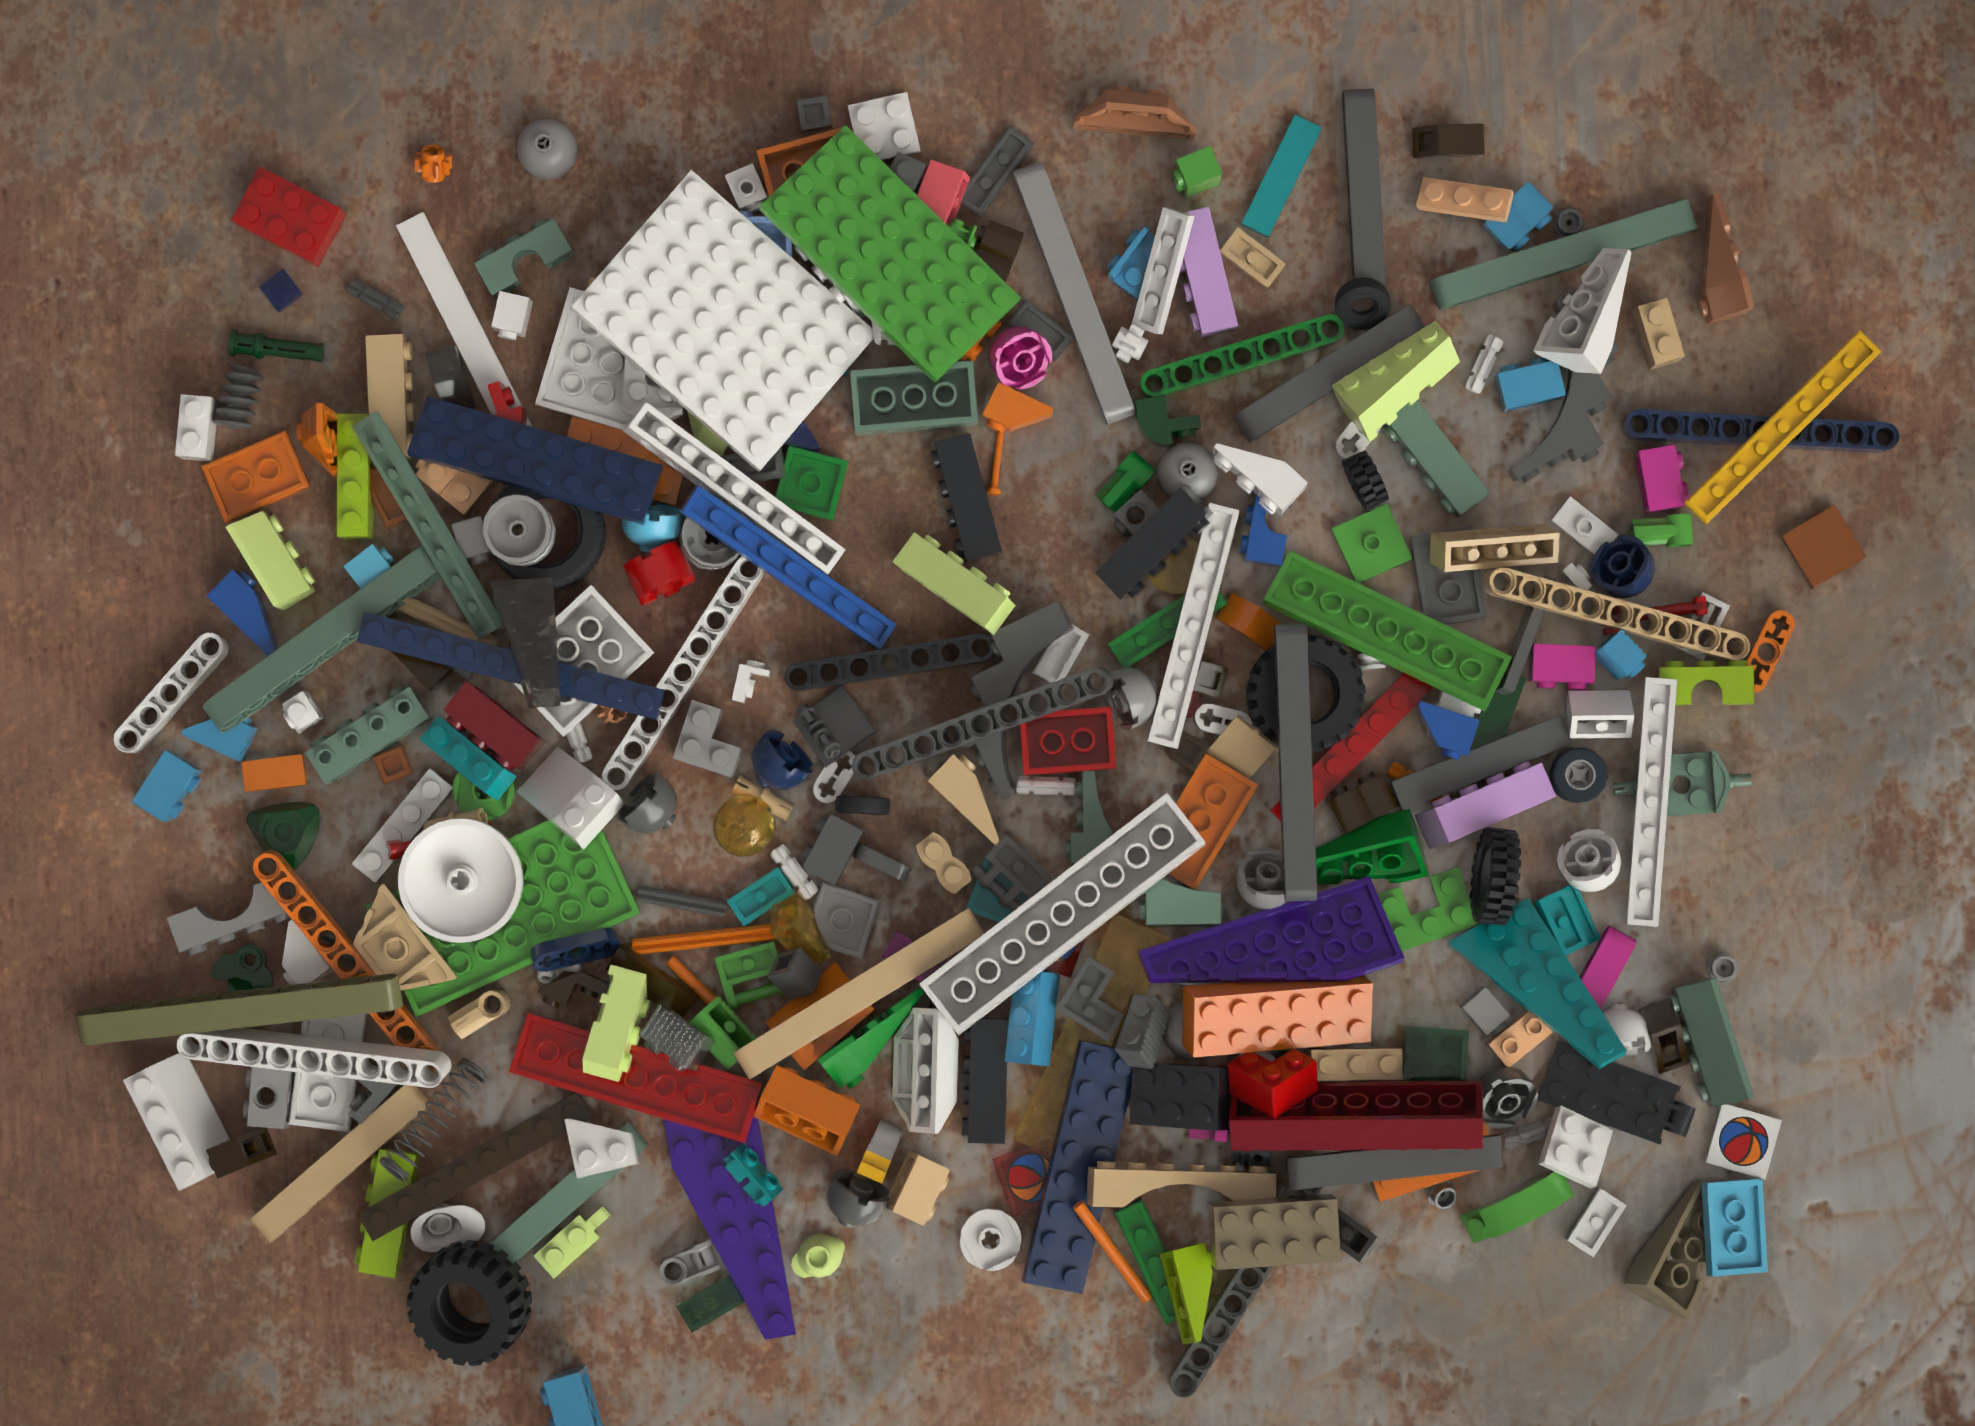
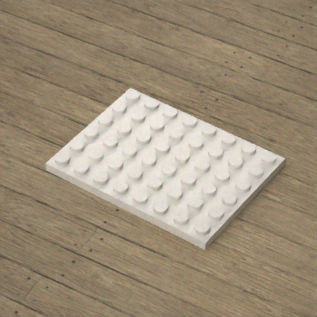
M692 170L570 308L758 472L874 338L873 329L843 302L840 304L825 286Z

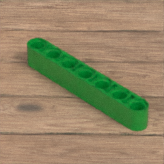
M1324 315L1153 368L1142 376L1140 391L1145 398L1163 395L1167 397L1334 345L1343 335L1344 324L1336 315ZM1325 323L1333 324L1337 329V335L1326 337L1321 331V326ZM1296 332L1304 333L1308 338V344L1301 347L1296 346L1292 341V335ZM1267 341H1273L1278 345L1279 352L1273 356L1264 353L1262 345ZM1238 350L1246 351L1250 356V361L1245 365L1236 363L1233 359L1234 352ZM1209 359L1218 361L1221 370L1216 374L1208 373L1204 368L1205 361ZM1180 368L1189 370L1192 377L1191 380L1187 383L1177 381L1174 374L1176 370ZM1151 377L1158 378L1162 382L1161 390L1158 392L1149 391L1145 386L1147 379Z

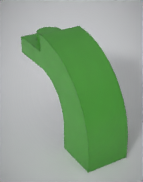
M1549 1171L1536 1176L1524 1186L1499 1199L1464 1212L1460 1217L1473 1243L1490 1237L1493 1239L1537 1219L1574 1196V1193L1565 1176Z

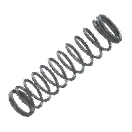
M461 1058L459 1063H457V1070L460 1074L449 1073L452 1084L448 1082L441 1083L444 1093L438 1091L433 1093L437 1103L432 1101L426 1102V1108L429 1113L418 1111V1117L421 1122L410 1121L411 1129L414 1132L409 1130L402 1131V1136L406 1142L394 1140V1145L398 1152L391 1149L386 1150L387 1157L379 1159L380 1164L394 1177L401 1181H406L409 1174L392 1159L389 1152L402 1157L411 1165L417 1167V1164L403 1153L397 1142L416 1151L421 1157H425L408 1140L405 1133L417 1137L430 1148L433 1147L430 1142L418 1133L412 1123L426 1128L436 1137L441 1138L423 1120L420 1113L435 1119L442 1126L448 1128V1125L432 1112L428 1104L437 1106L456 1119V1116L442 1105L436 1094L446 1097L459 1108L464 1109V1106L447 1092L444 1084L460 1091L466 1098L472 1099L468 1093L455 1083L451 1075L462 1078L476 1090H479V1087L464 1075L459 1065L478 1081L486 1082L488 1080L486 1073L469 1059Z

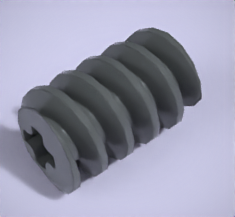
M228 363L227 365L235 370V372L225 373L224 377L232 382V384L222 385L221 389L229 395L219 397L218 401L226 407L216 408L215 413L223 419L213 420V423L235 430L252 428L253 424L245 420V417L255 416V412L249 409L248 405L258 404V400L252 397L251 393L261 392V388L256 386L254 381L264 380V377L254 369Z

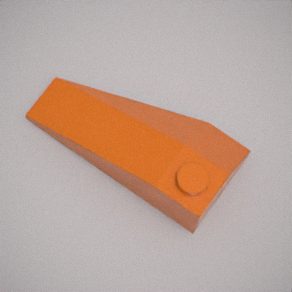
M316 403L302 414V422L297 423V440L302 441V446L333 477L337 478V413L323 403Z

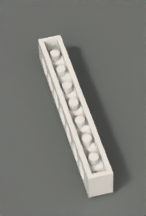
M645 402L638 409L623 430V432L696 486L699 485L824 574L828 575L846 550L649 403Z

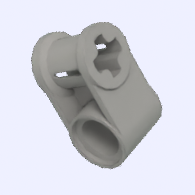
M710 1239L684 1249V1251L664 1259L659 1269L662 1281L667 1285L674 1286L721 1269L720 1264H716L710 1250ZM699 1252H701L706 1265L703 1264ZM668 1263H678L682 1267V1275L676 1279L669 1278L665 1273V1266Z

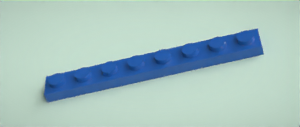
M699 485L694 487L679 512L876 650L882 649L897 625Z

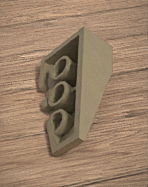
M1696 1180L1641 1250L1623 1282L1643 1300L1684 1319L1689 1318L1701 1294L1703 1282L1700 1281L1703 1263H1706L1701 1180Z

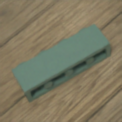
M1418 400L1412 405L1407 403L1396 413L1398 418L1390 425L1384 424L1383 431L1393 443L1398 441L1404 449L1401 453L1411 467L1416 465L1423 474L1420 477L1422 482L1430 491L1435 489L1442 499L1439 503L1448 515L1454 513L1458 518L1490 493Z

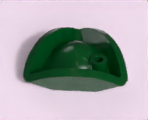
M281 803L248 813L246 821L264 851H278L295 871L306 859L315 842L319 829L320 812L316 805L311 803Z

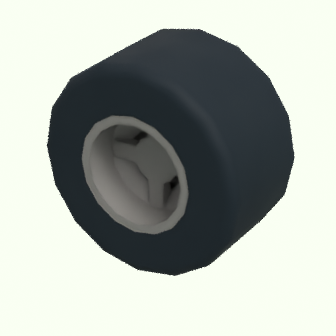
M1583 747L1571 748L1560 753L1552 762L1549 771L1550 783L1554 792L1563 800L1572 803L1588 802L1598 797L1604 790L1608 779L1607 767L1602 757L1593 750Z

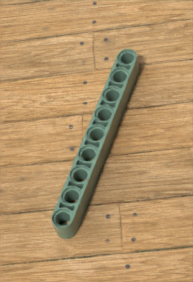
M1681 200L1448 273L1429 282L1438 310H1446L1589 265L1603 248L1629 249L1634 251L1697 230L1698 227L1689 200Z
M422 546L411 552L208 699L203 705V709L221 733L232 730L358 638L364 612L388 617L405 604L404 599L408 597L413 599L439 580L441 575L425 548Z

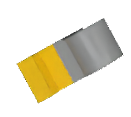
M880 1120L857 1173L882 1184L903 1129Z

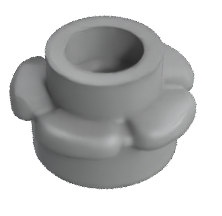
M1718 953L1715 958H1711L1708 962V970L1711 972L1710 977L1716 978L1719 983L1722 981L1726 983L1731 982L1736 977L1738 962L1735 958H1731L1728 953ZM1721 965H1725L1726 969L1724 971H1721Z

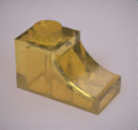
M798 894L772 905L770 933L788 951L800 947L816 964L830 958L831 948L827 945L818 929L815 912Z

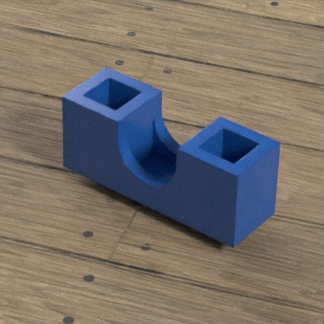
M1255 494L1253 506L1247 505L1244 523L1250 524L1248 536L1242 535L1239 553L1245 554L1244 562L1280 568L1282 566L1287 535L1275 533L1267 527L1265 522L1267 511L1258 503L1260 497Z

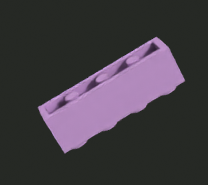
M1206 207L1185 212L1195 216L1180 272H1185L1187 283L1183 284L1186 302L1192 301L1194 313L1190 314L1193 331H1199L1200 337L1204 338L1236 330L1238 323L1210 209Z

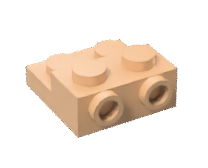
M421 459L415 466L418 469L415 475L464 516L467 515L494 482Z

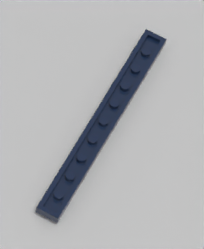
M364 612L357 638L358 643L658 720L665 690L367 612Z

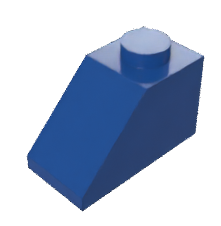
M1423 701L1417 702L1415 708L1434 746L1442 749L1441 755L1459 760L1460 755L1468 756L1480 720Z

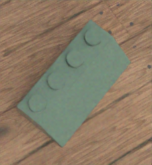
M1703 977L1671 987L1672 995L1668 996L1669 1003L1673 1011L1679 1014L1682 1023L1684 1043L1688 1042L1691 1054L1687 1055L1692 1072L1698 1073L1701 1082L1697 1084L1701 1101H1707L1708 1106L1717 1107L1755 1098L1717 979Z

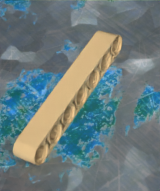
M404 1085L371 1113L361 1125L356 1126L255 1214L250 1221L269 1243L275 1241L373 1156L374 1153L404 1129L410 1121H413L418 1116V1111L427 1109L426 1102L429 1099L417 1086Z

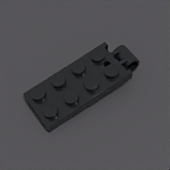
M1560 1042L1556 1044L1538 1095V1101L1555 1107L1563 1106L1591 1120L1660 1145L1663 1129L1686 1137L1696 1111L1694 1107L1674 1101L1676 1092L1680 1091L1681 1086L1615 1062H1611L1598 1069L1573 1047ZM1651 1105L1657 1106L1658 1110L1654 1114L1649 1111Z

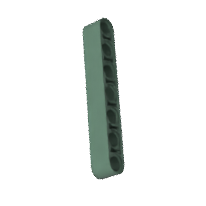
M630 1122L620 1129V1131L633 1134L637 1155L649 1146L648 1142ZM623 1168L582 1178H577L574 1169L490 1243L494 1245L493 1250L499 1252L502 1249L509 1254L507 1258L512 1263L517 1262Z

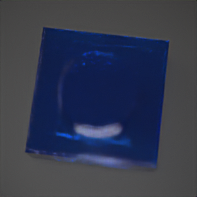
M284 269L259 286L279 313L304 295Z

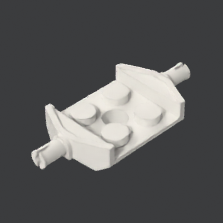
M625 357L623 396L620 410L633 417L638 409L647 402L670 420L682 416L684 407L660 386H650L646 380L647 375Z

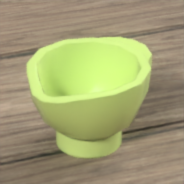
M824 1233L809 1235L800 1244L798 1252L792 1258L791 1266L796 1275L803 1278L811 1276L821 1278L831 1275L842 1261L845 1249L844 1242L838 1237Z

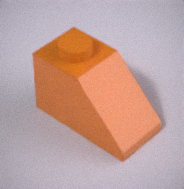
M998 382L982 414V419L987 421L985 426L998 433H1002L1003 429L1012 432L1050 419L1054 408Z

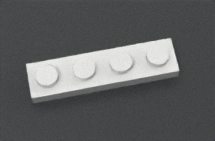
M1170 207L1162 208L1132 324L1154 334H1163L1195 217Z
M429 768L354 860L352 865L374 883H378L397 860H389L386 841L399 839L401 842L413 840L424 827V822L433 816L453 791V786Z

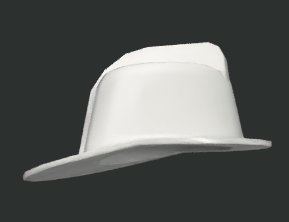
M442 1202L415 1219L410 1229L411 1239L415 1246L422 1251L438 1252L443 1247L447 1248L451 1243L457 1241L463 1244L467 1240L478 1241L485 1231V1220L481 1213L466 1205L451 1206Z

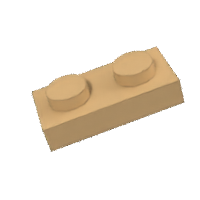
M1239 227L1236 228L1220 249V253L1224 258L1265 289L1270 287L1286 266L1285 262Z

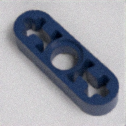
M602 928L538 943L531 949L530 957L537 971L547 972L611 957L616 953L621 944L614 929ZM582 947L576 952L569 953L574 948Z

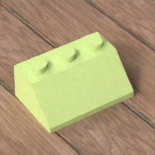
M261 511L225 527L274 607L285 611L316 592L312 586L316 582L313 575L306 566L301 568L296 559L300 556L299 552L290 540L288 542L284 540L280 533L284 528L275 514L270 516L268 513Z

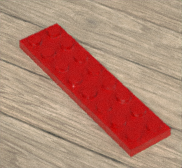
M530 1013L527 1014L509 1073L744 1144L746 1143L764 1085L763 1083L637 1045L631 1046L629 1054H632L631 1064L627 1073L622 1072L619 1082L584 1073L582 1059L590 1031Z

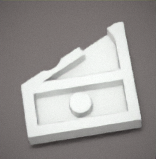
M570 1118L564 1119L577 1178L639 1164L632 1133Z

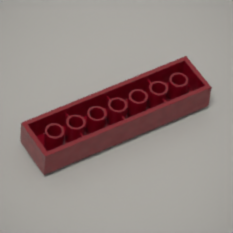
M1483 1081L1318 1082L1317 1092L1275 1119L1231 1095L1229 1115L1231 1151L1483 1149Z

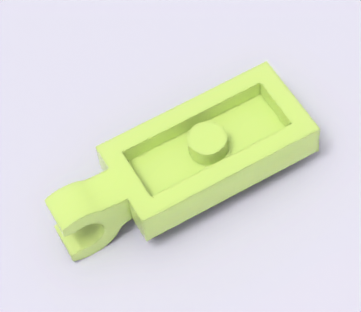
M604 1206L588 1220L582 1214H579L534 1255L535 1259L554 1279L601 1237L595 1229L609 1218L611 1214Z

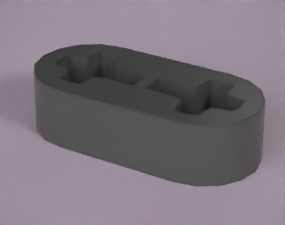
M860 843L853 855L854 858L903 882H906L911 868Z

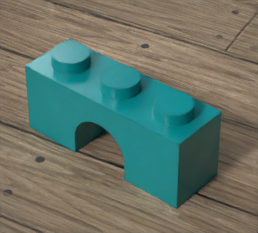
M439 715L419 739L480 790L496 800L500 799L517 777L492 756L475 745L462 731L455 728Z

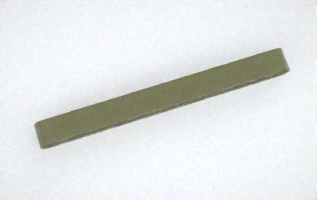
M388 973L92 1007L76 1012L75 1018L81 1044L94 1045L386 1012L401 1008L403 1000L398 975Z

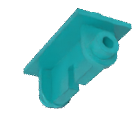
M742 1143L723 1159L727 1164L725 1168L738 1183L745 1177L750 1180L743 1189L756 1205L760 1203L764 1207L784 1190L779 1185L777 1177L763 1166L756 1152L748 1148L746 1144Z

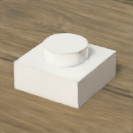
M1570 563L1559 572V575L1570 586L1588 590L1592 586L1588 582L1591 577L1579 564L1575 567L1573 563Z

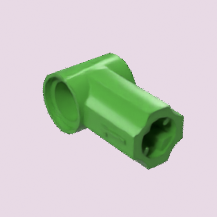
M1691 514L1665 515L1664 518L1631 520L1630 536L1638 538L1646 546L1693 545Z

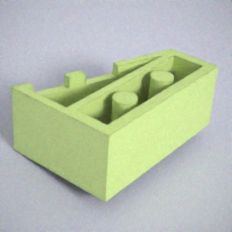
M610 965L608 972L610 984L606 994L602 993L600 1003H602L596 1022H593L582 1061L584 1073L619 1082L622 1072L627 1073L632 1060V1054H629L631 1046L637 1045L639 1042L642 1028L638 1026L641 1018H647L651 1001L647 1000L646 974Z

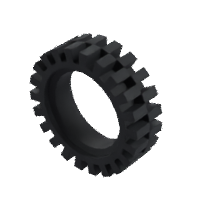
M1486 827L1483 829V834H1480V842H1477L1476 846L1477 853L1474 854L1473 858L1475 861L1471 871L1473 872V878L1470 881V886H1472L1470 891V898H1472L1470 909H1472L1471 914L1476 923L1505 926L1513 914V906L1516 904L1515 894H1518L1519 890L1517 882L1520 880L1521 875L1518 873L1521 867V860H1519L1521 848H1519L1520 839H1518L1519 835L1516 830Z

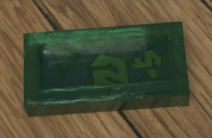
M728 1275L679 1303L676 1307L692 1333L743 1304L745 1299L731 1275Z

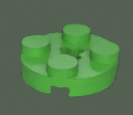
M461 773L456 775L453 783V798L459 809L467 812L483 808L487 814L488 821L505 815L515 798L514 781L499 800L489 795L486 796V799H481V794L476 792L477 786Z

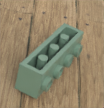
M403 685L388 694L389 700L381 705L378 702L369 705L361 711L364 716L354 722L351 718L342 722L336 727L337 733L329 738L323 735L309 744L311 749L305 752L324 784H332L373 758L374 755L381 753L433 720L414 688L408 687L405 689Z

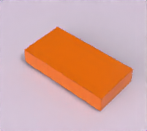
M304 754L241 762L245 792L308 785Z

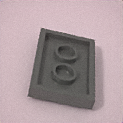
M1465 527L1440 532L1472 530V527ZM1431 533L1411 536L1410 542L1422 614L1443 624L1486 618L1479 569L1444 572L1430 564Z

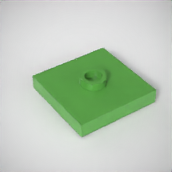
M1387 503L1331 528L1350 573L1357 583H1362L1413 559Z

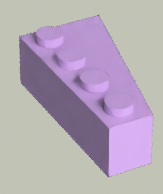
M1527 761L1513 767L1514 774L1504 777L1503 772L1485 779L1488 784L1486 786L1478 788L1476 784L1459 790L1460 797L1451 800L1448 795L1432 802L1433 808L1415 815L1428 848L1432 849L1450 843L1556 797L1543 764L1539 763L1531 766L1530 762Z

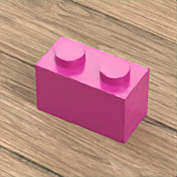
M1670 445L1636 452L1634 457L1644 514L1684 507L1683 503L1689 498L1687 483L1681 480L1680 470L1684 468L1683 457L1680 451L1676 452V446Z
M1532 644L1529 658V682L1537 683V688L1555 689V683L1567 684V689L1586 690V685L1595 683L1596 646Z

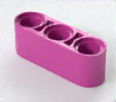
M1610 925L1603 932L1601 939L1595 946L1579 976L1600 1010L1637 942L1636 939Z

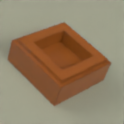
M403 745L373 756L384 785L414 774Z

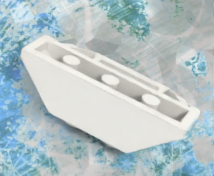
M912 1008L909 1017L903 1022L894 1036L892 1100L907 1123L906 1126L909 1132L938 1134L957 1102L959 1039L939 1009Z

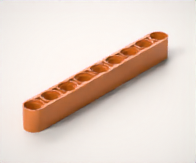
M275 850L262 852L253 864L255 875L339 978L376 975L352 945L353 941L285 858ZM263 858H272L276 862L277 869L275 872L268 873L262 869L261 861ZM283 882L293 883L296 887V895L293 897L285 896L281 892V884ZM304 906L312 907L316 911V919L312 921L303 919L300 914L301 908ZM321 931H332L336 936V942L331 945L324 944L320 939ZM343 954L352 955L356 961L355 967L350 969L344 968L340 963V956ZM404 1004L401 1008L395 1009V1013L391 1016H384L380 1012L369 1013L395 1046L440 1051L438 1045ZM402 1026H409L413 1029L415 1036L410 1040L402 1039L398 1034V1029ZM428 1065L431 1071L435 1069L434 1066Z

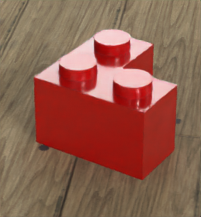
M1295 1048L1273 1062L1254 1052L1244 1053L1228 1063L1230 1094L1273 1119L1318 1091L1316 1060Z

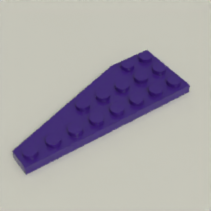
M1370 876L1317 893L1316 901L1288 902L1280 907L1267 909L1141 950L1138 955L1149 983L1348 981L1403 963L1405 959Z
M753 1117L745 1144L756 1152L759 1161L767 1169L759 1119ZM664 1120L672 1168L764 1339L796 1335L773 1200L764 1207L760 1203L756 1205L743 1189L750 1180L745 1177L738 1183L725 1168L727 1164L723 1161L742 1143Z

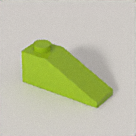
M1205 1243L1160 1253L1183 1345L1200 1342L1202 1339L1213 1275L1211 1253L1206 1248Z

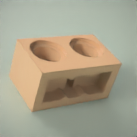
M1525 1009L1498 1034L1487 1040L1485 1045L1502 1066L1511 1067L1553 1033V1031L1534 1013L1531 1014Z

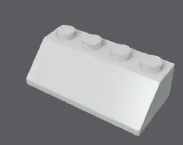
M178 1053L124 1079L123 1082L178 1191L186 1189L215 1174L209 1165V1157L206 1150L230 1140V1137L192 1061Z

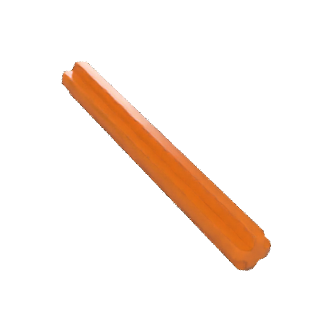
M782 923L697 931L634 938L631 945L632 950L640 955L782 939L784 938V928Z

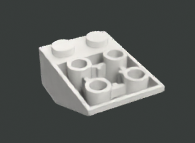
M1218 443L1213 447V462L1225 473L1229 470L1237 476L1236 483L1246 493L1250 494L1253 491L1260 497L1258 503L1271 515L1276 512L1281 516L1305 490L1308 484L1285 461Z

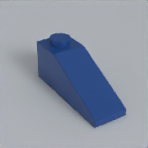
M232 569L207 597L269 656L279 648L261 594L254 588L257 582L246 571L240 574Z

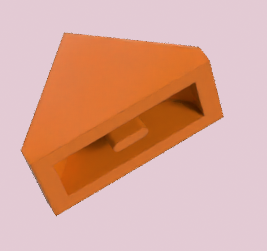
M1232 593L1227 600L1228 604L1222 608L1216 619L1266 651L1274 642V626L1281 623L1261 607Z

